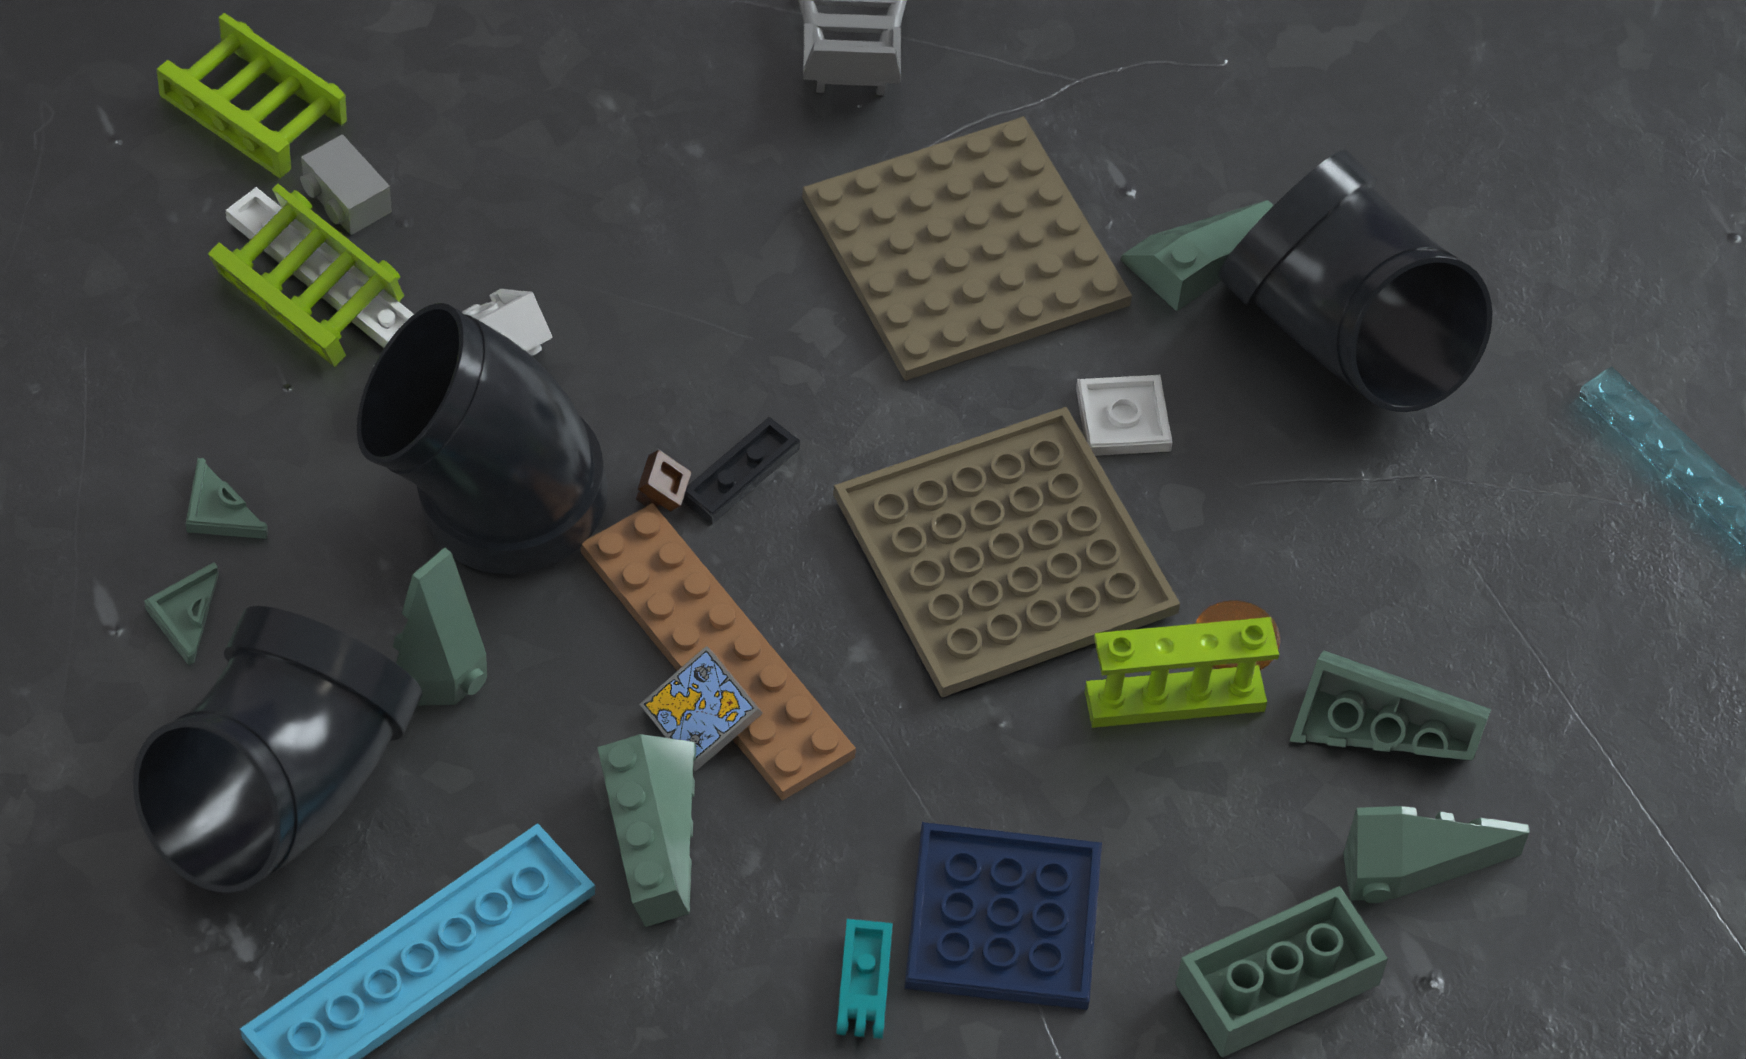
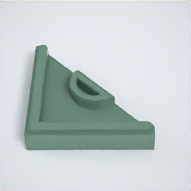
M197 458L186 518V532L267 539V524L261 522L246 507V502L226 481H222L210 469L204 458Z
M215 562L144 600L147 612L188 665L195 662L218 580L219 572Z

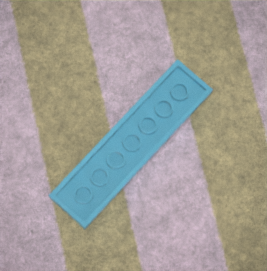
M537 823L240 1028L241 1038L259 1059H362L595 895V884Z

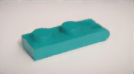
M847 919L836 1035H846L848 1019L856 1020L855 1036L864 1037L866 1021H875L872 1030L873 1038L883 1039L893 923Z

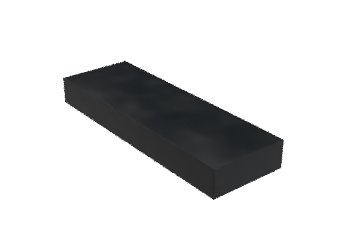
M768 417L692 481L686 488L682 502L712 525L800 450V440L771 417Z

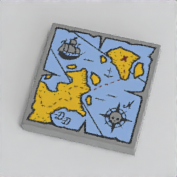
M708 646L703 648L639 704L666 738L695 742L696 761H693V770L695 772L763 714Z

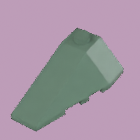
M1266 200L1150 235L1122 254L1121 261L1174 310L1178 311L1221 281L1218 278V273L1225 260L1244 236L1274 205Z
M444 548L412 575L402 610V615L408 621L403 633L396 635L393 647L399 651L396 664L409 673L422 689V697L418 705H456L467 694L473 695L478 692L487 679L486 651L452 553Z
M1405 806L1356 808L1343 852L1350 901L1365 900L1368 903H1381L1388 899H1397L1520 856L1529 835L1528 824L1487 818H1477L1469 823L1455 822L1453 813L1439 812L1435 818L1417 816L1416 808Z

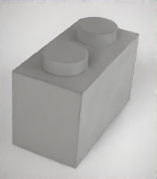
M343 134L301 157L303 175L300 176V181L305 192L311 198L317 197L324 205L330 220L335 224L340 223L350 235L392 212L390 186Z

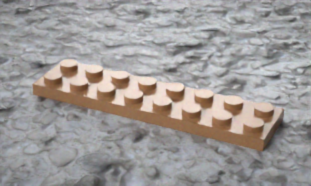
M653 503L590 537L582 544L581 554L676 671L682 668L703 648L708 646L760 708L763 714L738 734L733 741L782 801L855 758V746Z

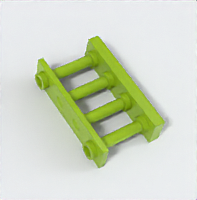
M223 13L219 17L221 42L189 69H181L169 60L156 69L159 94L281 179L291 170L289 145L324 114L341 126L347 121L345 94L337 85L327 83L253 33L251 28L244 22H237ZM233 53L249 62L245 68L218 90L210 89L200 82V80ZM263 73L279 83L277 87L248 111L241 110L230 103L232 99ZM293 94H296L310 104L279 132L271 131L260 123Z
M277 184L272 190L282 209L241 250L236 248L231 252L219 242L208 253V256L220 275L333 367H336L346 356L339 342L342 338L340 333L383 289L399 302L404 297L398 283L400 275L388 262L382 260L378 264L311 210V203L300 192L294 190L292 193H289L281 185ZM295 219L311 231L270 273L264 272L262 275H259L252 269L254 267L252 262ZM324 242L340 254L299 297L294 295L289 299L281 292L283 290L281 285ZM353 266L370 278L328 321L323 319L319 323L310 316L312 314L311 308Z
M1271 617L1095 633L1094 640L1102 676L1107 675V677L1103 680L1086 681L1084 691L1091 726L1095 728L1265 712L1267 698L1259 665H1256V662L1277 660L1279 658ZM1238 663L1237 667L1212 669L1213 665ZM1194 667V671L1169 673V669ZM1151 671L1150 675L1125 677V673Z

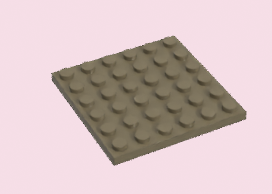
M1024 116L803 187L802 198L905 381L1130 306L1132 294Z
M1067 407L834 485V498L941 697L1094 644L1095 633L1133 630L1179 613V600Z

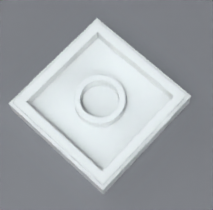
M1160 375L1077 379L1076 392L1083 434L1095 456L1171 452L1172 437Z

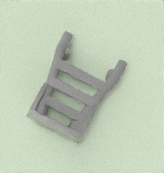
M799 0L804 20L803 80H817L816 93H824L825 84L877 86L876 95L885 94L886 83H900V24L907 0ZM816 5L888 8L886 16L818 13ZM822 31L882 34L879 42L824 40Z

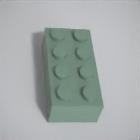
M1338 886L1181 957L1175 985L1223 1058L1379 986L1388 958L1342 888Z

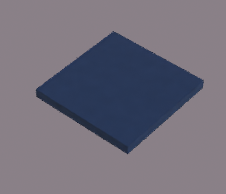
M922 822L904 989L1088 1010L1102 843Z

